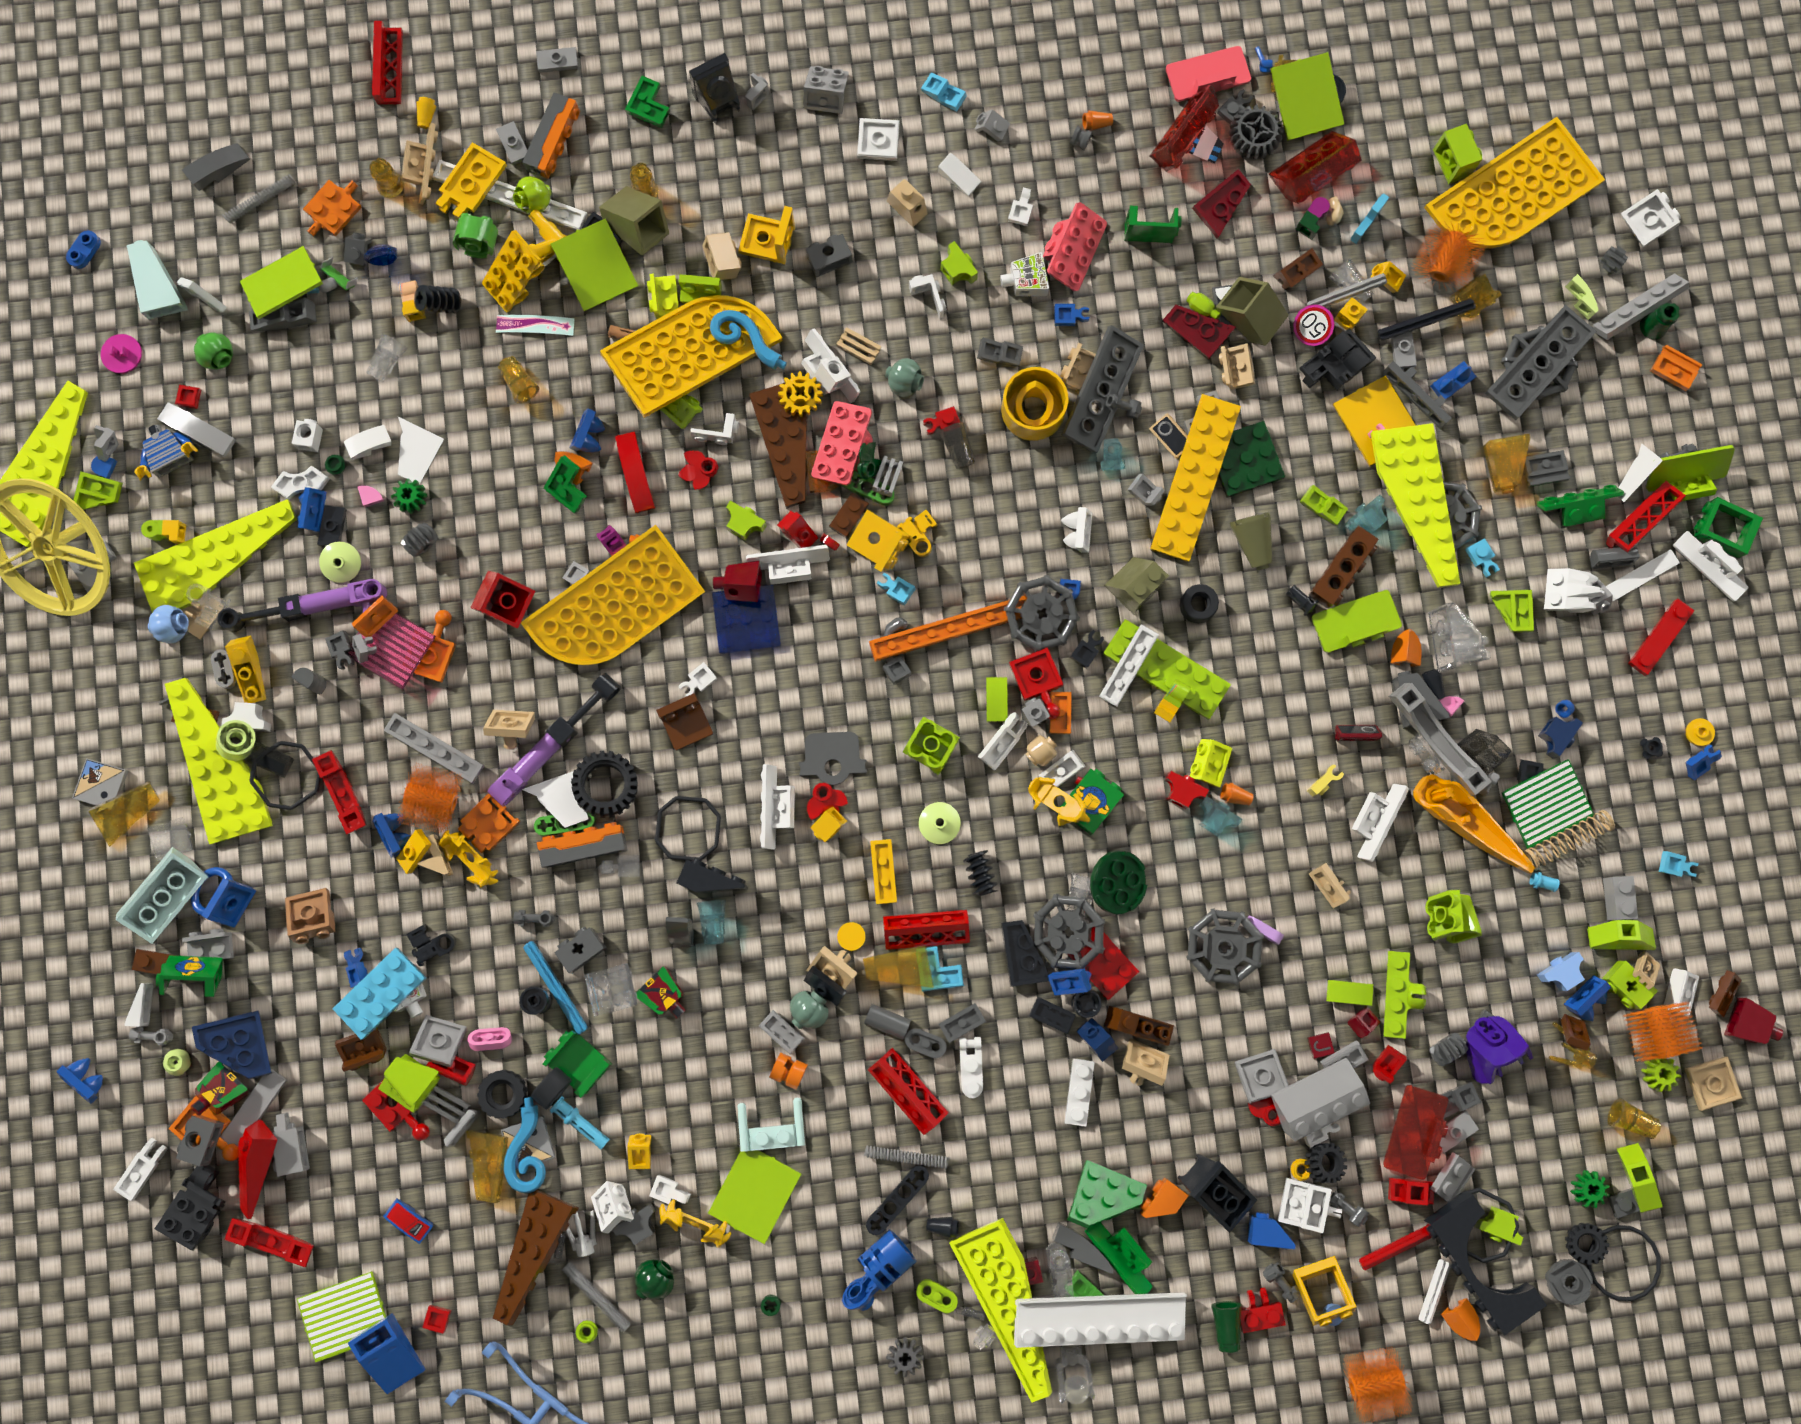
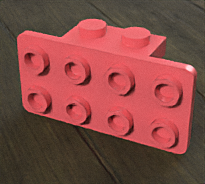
M1240 46L1174 62L1166 66V73L1177 102L1227 90L1251 81V75Z
M1076 203L1070 218L1055 224L1051 239L1045 246L1043 258L1051 261L1047 269L1048 274L1072 291H1078L1107 226L1106 220L1083 203Z
M839 401L834 402L811 472L813 478L846 486L850 484L853 472L857 471V466L860 463L859 451L862 444L866 443L867 445L873 442V438L867 430L872 415L870 408Z

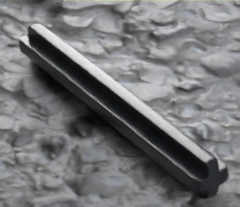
M1468 299L1379 329L1377 331L1378 338L1384 341L1475 309V302L1472 299Z

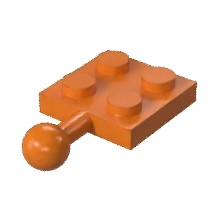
M440 610L435 614V622L437 624L433 632V640L415 630L416 634L431 642L430 645H427L413 636L412 639L428 648L424 651L416 645L410 644L411 647L424 654L421 657L408 649V653L420 659L418 663L408 656L405 657V659L417 665L414 669L408 664L403 663V666L412 670L413 674L440 683L444 680L456 647L455 643L441 639L444 627L449 625L452 620L451 614L448 611Z
M197 1096L192 1099L169 1127V1130L180 1140H183L187 1121L191 1116L197 1115L191 1109V1105L199 1099ZM209 1108L201 1114L202 1116L223 1122L224 1126L221 1133L231 1122L223 1113L215 1115ZM198 1135L196 1137V1143L199 1145L201 1142V1138ZM219 1137L216 1146L222 1150V1157L226 1161L236 1160L239 1157V1147L236 1144H228Z

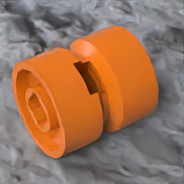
M780 1052L769 1078L779 1083L785 1081L786 1086L797 1090L808 1064L799 1060L793 1062L790 1056Z

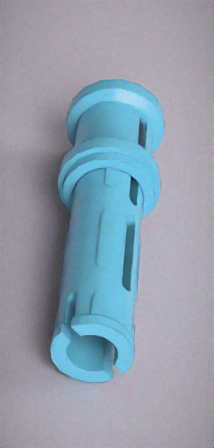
M561 1096L550 1109V1112H555L564 1120V1124L572 1125L601 1150L610 1139L579 1114V1109L570 1106L564 1101L565 1098Z

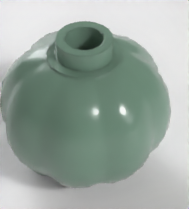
M908 358L898 360L892 367L889 366L885 373V378H888V385L891 391L899 397H908L916 391H920L924 382V375H922L920 366L914 360Z
M816 990L812 993L801 991L795 994L790 1002V1012L793 1016L792 1023L799 1029L803 1027L810 1029L821 1027L828 1018L829 1011L825 1004L827 999L819 995Z

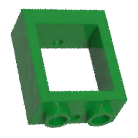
M1719 497L1710 502L1707 501L1702 509L1704 514L1694 527L1696 531L1694 537L1703 543L1713 540L1722 546L1724 552L1738 559L1747 555L1763 517ZM1717 510L1745 522L1736 543L1709 531Z

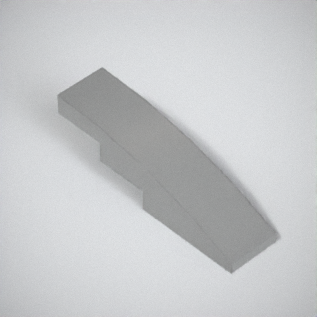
M169 402L157 418L160 422L224 457L227 456L236 441L233 437Z

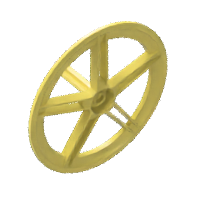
M13 479L0 484V512L31 542V547L8 558L0 539V576L5 583L31 605L56 615H79L98 605L108 589L110 564L103 539L90 517L69 496L46 483L32 479ZM19 493H35L50 498L43 530L41 531L8 499ZM66 508L79 522L60 532L64 509ZM54 514H55L53 529H51L52 522H53V518H54ZM87 532L95 554L66 544ZM29 552H32L34 557L14 566L11 563ZM38 559L42 560L47 568L58 598L45 594L32 586L16 569ZM61 559L97 569L94 585L85 596L74 599Z

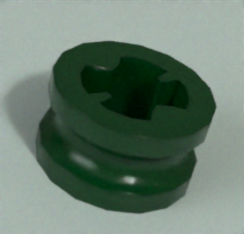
M773 1294L765 1296L761 1302V1310L767 1316L776 1315L781 1307L780 1299ZM767 1300H770V1302H776L777 1305L774 1306V1308H776L775 1310L772 1311V1309L765 1308V1306L767 1305Z

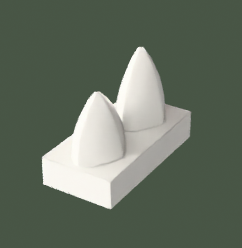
M1079 507L1078 512L1068 514L1061 519V522L1066 526L1077 529L1076 532L1066 536L1063 541L1067 546L1077 549L1081 553H1089L1092 512L1086 507Z

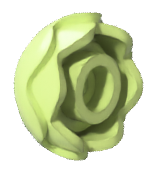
M181 1049L169 1051L163 1060L165 1071L174 1076L183 1075L191 1065L188 1052Z

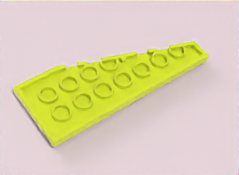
M70 381L66 382L0 479V484L13 479H32L51 485L56 489L59 488L61 478L65 475L73 447L71 446L73 436H76L78 430L76 428L79 416H82L88 392ZM19 493L8 499L41 531L43 530L50 498L35 493ZM0 512V531L28 548L31 547V542Z
M1433 423L1372 431L1371 439L1377 474L1383 480L1389 496L1391 495L1396 505V510L1408 533L1413 537L1418 552L1422 554L1427 564L1426 567L1437 588L1459 585L1460 578Z
M288 499L134 562L152 613L161 605H171L182 610L191 606L192 602L197 603L200 601L204 594L208 591L211 592L225 577L228 578L252 558V555L257 550L264 548L269 540L275 535L281 534L297 520L291 502Z
M187 678L166 683L165 688L209 844H215L272 827L273 824L268 806L250 784L251 770L243 760H227L218 753L216 737L221 726L217 724L211 712L206 708L201 700L202 698ZM254 777V782L257 784V786H258V787L260 788V790L263 792V789H262L261 784H260L259 781L256 780L255 777Z
M1001 1218L950 1241L949 1244L1031 1402H1035L1049 1397L1052 1393L1043 1347L1016 1348L1014 1345L1015 1300L1030 1299L1032 1294L1024 1257L1004 1219Z

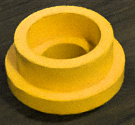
M1302 1158L1293 1161L1290 1167L1292 1176L1299 1181L1309 1179L1311 1172L1306 1171V1168H1309V1165H1305L1307 1160ZM1303 1165L1304 1172L1298 1173V1167Z

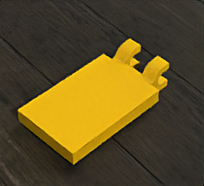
M472 142L440 187L439 191L442 196L435 203L439 206L438 209L446 214L451 203L457 206L452 213L456 221H458L462 213H468V211L474 213L507 167L506 162Z

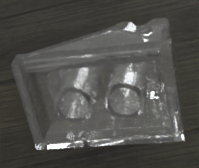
M1446 603L1428 612L1431 632H1436L1432 634L1439 673L1477 665L1478 662L1491 658L1490 651H1486L1484 648L1485 644L1489 643L1488 637L1479 632L1470 617L1458 605Z

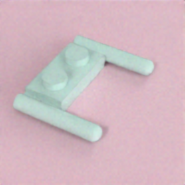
M794 1098L793 1100L795 1124L749 1129L747 1126L746 1104L739 1103L737 1108L741 1152L804 1146L805 1137L801 1098Z

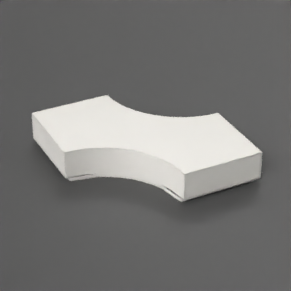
M310 466L306 471L299 474H290L283 471L271 488L290 500L296 494L304 492L305 487L322 490L330 478L313 466Z

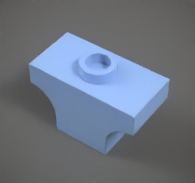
M1571 952L1563 958L1561 956L1550 962L1551 966L1537 974L1541 982H1553L1559 991H1568L1585 980L1579 970L1580 963L1584 959L1579 952Z

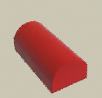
M455 1056L451 1068L430 1061L426 1065L439 1071V1075L464 1086H467L476 1067L475 1064Z

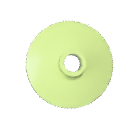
M334 542L326 546L321 552L319 566L324 576L329 580L345 583L358 575L361 568V557L352 545L346 542ZM338 558L341 560L340 566L335 564V560Z
M942 802L930 804L920 815V832L931 843H948L957 836L960 830L959 814L949 804ZM942 819L944 821L943 826H937L936 820Z

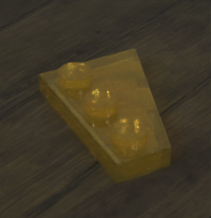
M149 781L90 808L88 812L110 847L137 820L149 812L160 801V798Z
M926 946L863 958L867 980L934 988Z
M468 1130L466 1134L467 1139H470L471 1150H469L470 1159H473L474 1172L472 1175L476 1200L498 1203L500 1202L508 1137Z

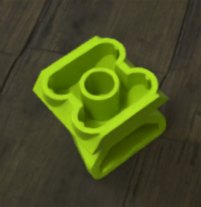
M923 717L905 746L903 753L929 767L933 773L939 775L958 744L960 737Z
M1448 890L1428 897L1425 905L1426 913L1430 916L1427 931L1434 941L1446 937L1448 942L1456 944L1482 936L1481 927L1469 895L1460 894V890Z
M405 1054L401 1058L396 1057L384 1072L385 1078L378 1089L414 1113L437 1086L441 1077L437 1075L439 1071L424 1066Z

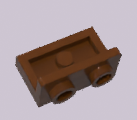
M377 1027L364 1040H361L354 1034L335 1042L337 1051L343 1061L341 1067L343 1072L348 1070L355 1071L362 1067V1065L381 1061L387 1049Z

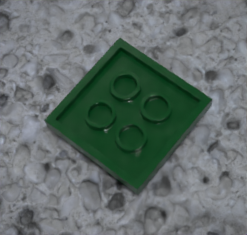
M1265 421L1232 432L1218 475L1226 498L1282 480L1286 477Z

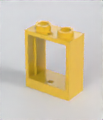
M1335 1256L1293 1271V1278L1313 1326L1319 1324L1320 1327L1331 1324L1332 1319L1340 1317L1341 1320L1353 1316L1352 1312H1355L1356 1304ZM1332 1271L1346 1306L1317 1316L1303 1281Z

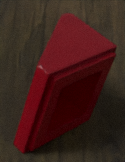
M1365 1006L1347 1023L1359 1038H1363L1371 1034L1380 1024V1021Z

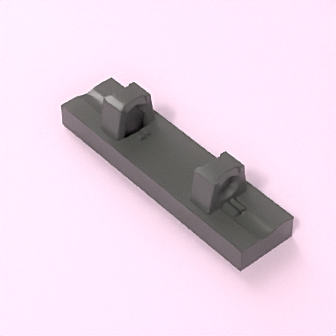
M1394 361L1389 364L1383 371V374L1439 429L1445 426L1451 419L1441 408L1446 399L1440 395L1434 401L1412 379L1417 373L1413 367L1404 372Z

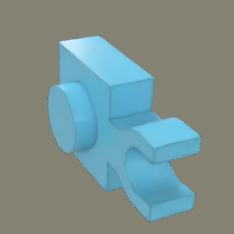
M1485 538L1465 549L1475 567L1481 564L1486 578L1491 575L1488 571L1489 567L1495 573L1500 570L1498 565L1491 561L1495 554Z
M883 573V578L887 579V582L881 583L878 581L877 586L882 589H889L887 596L905 606L916 590L915 586L900 577L893 581L888 574Z
M1663 851L1659 872L1677 877H1682L1683 874L1696 877L1695 873L1690 872V867L1698 866L1699 863L1685 862L1686 856Z

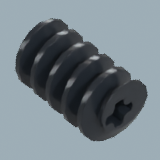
M420 285L414 295V305L419 311L453 312L455 314L461 307V295L456 288Z
M988 850L970 854L963 860L965 864H970L966 868V872H973L968 876V880H975L970 885L971 888H977L972 893L973 896H984L999 891L992 889L997 885V882H990L995 877V874H988V871L993 868L986 865L990 858L983 857Z

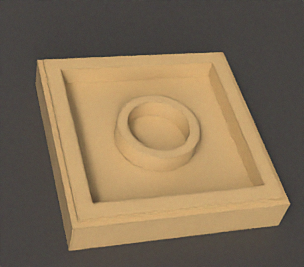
M1724 1056L1685 1068L1700 1111L1742 1099L1728 1057Z

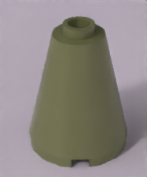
M1270 512L1236 520V523L1230 522V527L1251 567H1256L1257 571L1269 568L1268 564L1272 563Z

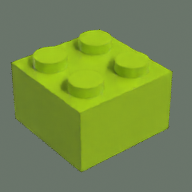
M1467 123L1445 131L1433 149L1448 185L1468 177L1482 161V151L1477 147L1474 141V134L1472 130H1469Z

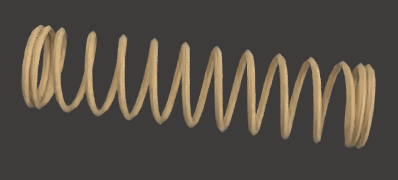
M1601 810L1599 813H1595L1593 817H1587L1586 821H1580L1579 825L1574 824L1571 829L1566 828L1564 833L1558 832L1557 837L1551 836L1550 841L1544 840L1542 845L1536 844L1535 849L1532 847L1526 849L1524 854L1534 865V870L1540 869V863L1546 866V861L1540 852L1537 851V846H1542L1548 860L1553 862L1551 853L1544 846L1545 842L1550 843L1553 853L1557 858H1560L1559 850L1551 842L1552 838H1556L1563 853L1568 854L1565 844L1559 839V834H1563L1568 846L1575 850L1574 843L1566 835L1567 830L1572 832L1575 842L1582 847L1583 843L1577 833L1573 831V827H1579L1583 839L1590 843L1588 834L1580 826L1581 823H1586L1590 835L1597 839V834L1588 823V819H1593L1598 832L1604 835V829L1595 819V816L1598 815L1603 826L1608 831H1612L1615 829V823L1611 815L1607 811Z

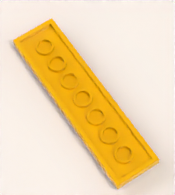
M1204 394L1201 395L1150 550L1186 562L1190 561L1241 406Z

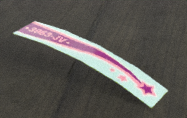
M497 315L496 333L528 332L573 336L575 318L540 315Z

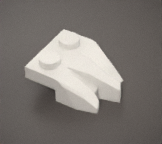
M1548 569L1544 609L1546 611H1569L1570 613H1585L1596 610V604L1592 603L1591 600L1604 595L1602 588L1592 586L1593 583L1597 582L1598 577L1590 572L1575 569Z

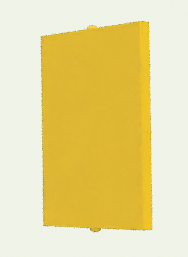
M1386 375L1332 404L1369 467L1375 464L1372 439L1369 438L1368 433L1371 430L1376 431V426L1379 423L1385 429L1416 426Z

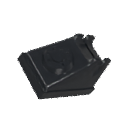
M725 53L689 70L692 94L714 123H717V115L729 108L734 107L738 112L740 111V101L730 70L729 59Z
M1197 1154V1162L1184 1176L1179 1175L1178 1179L1190 1192V1195L1230 1233L1257 1202V1199L1221 1162H1216Z

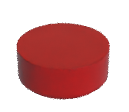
M824 533L819 539L820 542L834 551H837L840 546L838 542Z

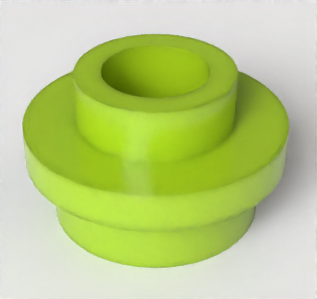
M590 1320L582 1321L576 1328V1337L582 1343H590L597 1337L598 1328ZM584 1328H589L591 1334H584Z

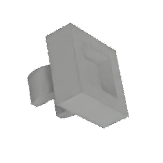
M361 634L352 637V647L359 663L368 661V654L372 655L377 652L376 646H367L373 643L372 637H366L364 640Z

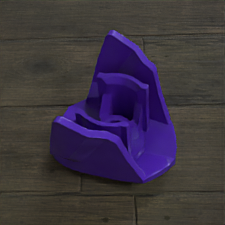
M1500 1016L1479 1018L1475 1021V1025L1469 1028L1467 1032L1468 1050L1466 1055L1473 1079L1481 1084H1492L1495 1080V1075L1502 1077L1503 1074L1500 1067L1512 1064L1517 1060L1522 1065L1524 1063L1522 1056L1525 1054L1530 1060L1533 1059L1532 1052L1523 1037L1506 1019Z

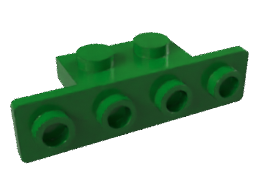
M1606 485L1603 489H1586L1583 493H1566L1563 497L1558 498L1546 497L1543 501H1538L1537 506L1544 511L1562 508V525L1567 527L1605 519V499L1623 496L1624 491L1616 485Z
M1101 1222L1093 1227L1086 1228L1085 1233L1132 1292L1134 1294H1148L1152 1289V1285L1141 1271L1148 1268L1152 1261L1129 1232L1122 1228L1110 1234Z

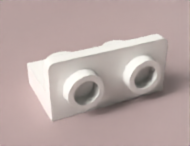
M606 1181L591 1197L601 1232L608 1234L621 1220L631 1222L634 1219L623 1185Z

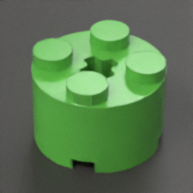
M462 213L457 222L453 246L458 251L459 248L465 250L464 254L470 257L487 258L488 254L492 256L498 235V229L493 224V219L487 216L477 217L468 213Z

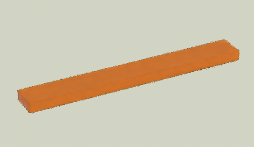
M1021 596L1015 608L1020 609L1026 599L1025 596ZM1010 600L869 641V646L874 662L1009 623L1004 607L1007 606ZM1015 613L1016 620L1022 619L1020 613Z

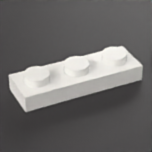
M1074 1058L1072 1060L1065 1124L1085 1127L1087 1125L1094 1061Z

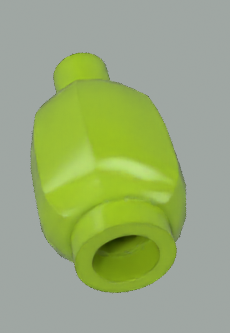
M1191 292L1187 297L1186 302L1189 303L1191 310L1206 317L1211 316L1217 320L1221 316V313L1215 310L1214 302L1204 294Z

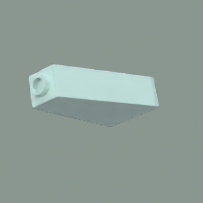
M143 240L127 245L140 313L150 320L187 311L186 303L155 248L148 241Z

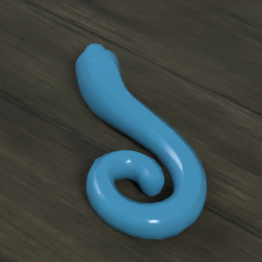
M725 310L717 313L712 318L710 331L718 342L730 345L739 340L741 329L735 323L729 324V329L732 332L730 335H725L720 331V326L724 322H736L742 325L748 332L758 358L774 370L777 367L784 370L787 362L781 360V354L773 351L765 344L757 326L747 315L734 310Z
M532 1097L524 1098L525 1106L521 1107V1127L512 1140L504 1158V1174L507 1182L513 1189L525 1194L540 1188L546 1175L543 1162L533 1156L523 1158L518 1166L520 1174H525L528 1166L535 1167L536 1176L533 1180L528 1182L520 1180L515 1169L517 1155L533 1134L538 1122V1105L533 1104Z

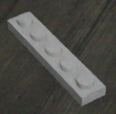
M1674 273L1595 323L1593 328L1597 331L1598 335L1608 340L1653 312L1659 306L1689 289V282Z
M396 713L393 714L384 729L385 732L473 784L484 768V765Z

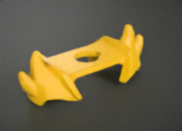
M1037 777L1030 782L1028 790L1035 801L1034 810L1041 802L1059 813L1057 816L1059 826L1071 822H1090V818L1085 813L1086 806L1079 794L1075 793L1073 795L1075 798L1071 797L1053 785L1055 782L1054 778ZM1058 796H1063L1067 804L1065 807H1056L1054 800Z
M446 830L439 841V846L443 848L447 861H451L453 855H456L474 873V876L467 877L466 880L479 885L480 888L484 885L496 884L498 879L494 877L497 875L498 870L491 871L490 867L492 864L487 858L483 859L464 840L465 836L460 835V832L449 834L450 831ZM467 852L473 855L474 862H470L467 859Z
M674 1199L669 1203L667 1211L664 1204L660 1206V1224L667 1223L674 1231H678V1226L682 1227V1222L705 1231L703 1238L700 1240L701 1242H713L717 1248H720L731 1237V1232L724 1235L727 1221H723L719 1227L718 1224L712 1225L683 1213L680 1208L675 1210Z

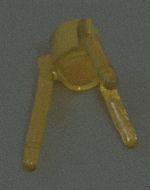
M1553 1022L1552 1025L1564 1034L1563 1028L1556 1022ZM1564 1042L1561 1045L1574 1053L1573 1059L1576 1061L1549 1056L1550 1060L1572 1065L1579 1069H1582V1067L1591 1069L1597 1061V1054L1591 1052V1048H1588L1587 1051L1581 1048L1576 1049Z

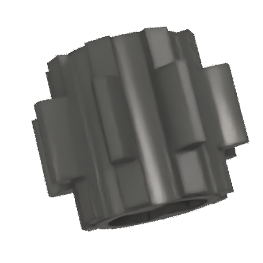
M1611 246L1600 260L1603 264L1602 268L1609 273L1611 271L1617 273L1628 259V256L1625 255L1626 251L1619 246L1617 248Z

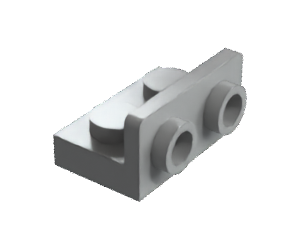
M224 929L210 930V934L203 935V932L189 933V937L182 938V942L187 943L188 956L234 958L232 932H224Z

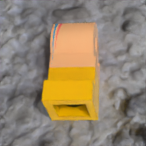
M416 280L399 284L403 305L402 312L408 322L426 318L425 311L417 310L414 305V295L419 287Z

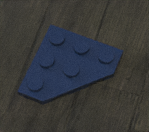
M259 1010L192 1027L197 1050L248 1079L272 1074Z

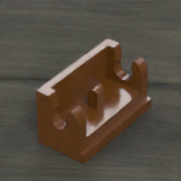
M1311 248L1273 276L1276 280L1281 279L1283 281L1282 288H1292L1320 268L1323 263L1313 248Z

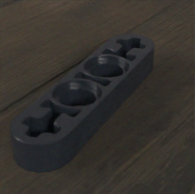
M923 1165L914 1166L869 1216L866 1228L870 1234L880 1235L927 1183L929 1173L926 1167ZM923 1170L924 1180L918 1179L915 1182V1185L918 1187L914 1189L913 1185L906 1180L910 1178L912 1181L915 1178L914 1171L920 1172ZM905 1185L911 1189L909 1197L903 1198L899 1195L898 1191L901 1186ZM888 1202L895 1203L897 1207L896 1212L887 1214L884 1211L885 1204ZM881 1211L883 1216L889 1220L886 1222L883 1219L880 1222L881 1228L873 1230L871 1229V1220L877 1221L881 1216L877 1213Z

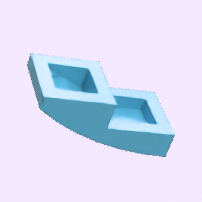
M934 73L929 75L921 87L925 94L956 112L967 97L966 91L950 85L948 79Z

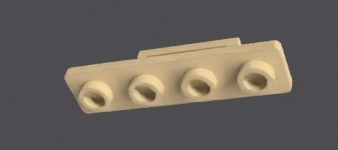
M431 123L428 128L426 145L408 140L405 143L401 181L421 186L419 204L421 205L424 204L426 199L429 200L431 195V187H428V183L433 177V169L430 167L431 162H434L436 150H433V143H436L438 131H435L436 124Z

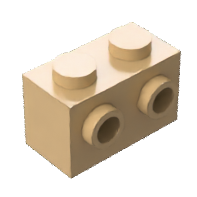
M730 233L706 235L702 246L712 277L720 278V280L736 278L739 270H741V260L737 258L735 252L736 245L734 240L731 239Z

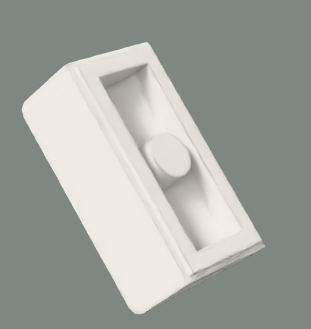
M1673 969L1664 1005L1690 1002L1687 1005L1680 1006L1681 1008L1687 1006L1686 1009L1680 1012H1690L1699 976L1686 970Z

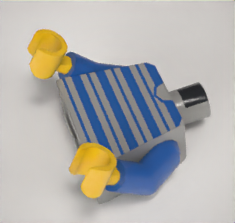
M152 425L148 428L151 437L142 443L144 449L141 453L140 466L135 469V474L140 481L145 475L148 478L152 477L150 471L160 478L193 461L194 458L190 453L192 451L197 452L198 449L193 445L192 440L179 432L173 433L169 429L162 431L160 425Z

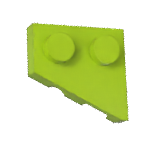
M80 471L73 501L83 510L118 503L123 483Z
M1532 590L1490 591V597L1511 633L1534 631Z

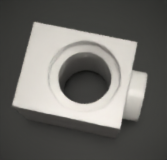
M837 356L832 359L826 358L822 360L815 373L828 393L844 387L851 376Z
M297 420L292 444L298 450L318 453L323 429L314 420ZM308 431H311V435L307 438H304L305 434Z

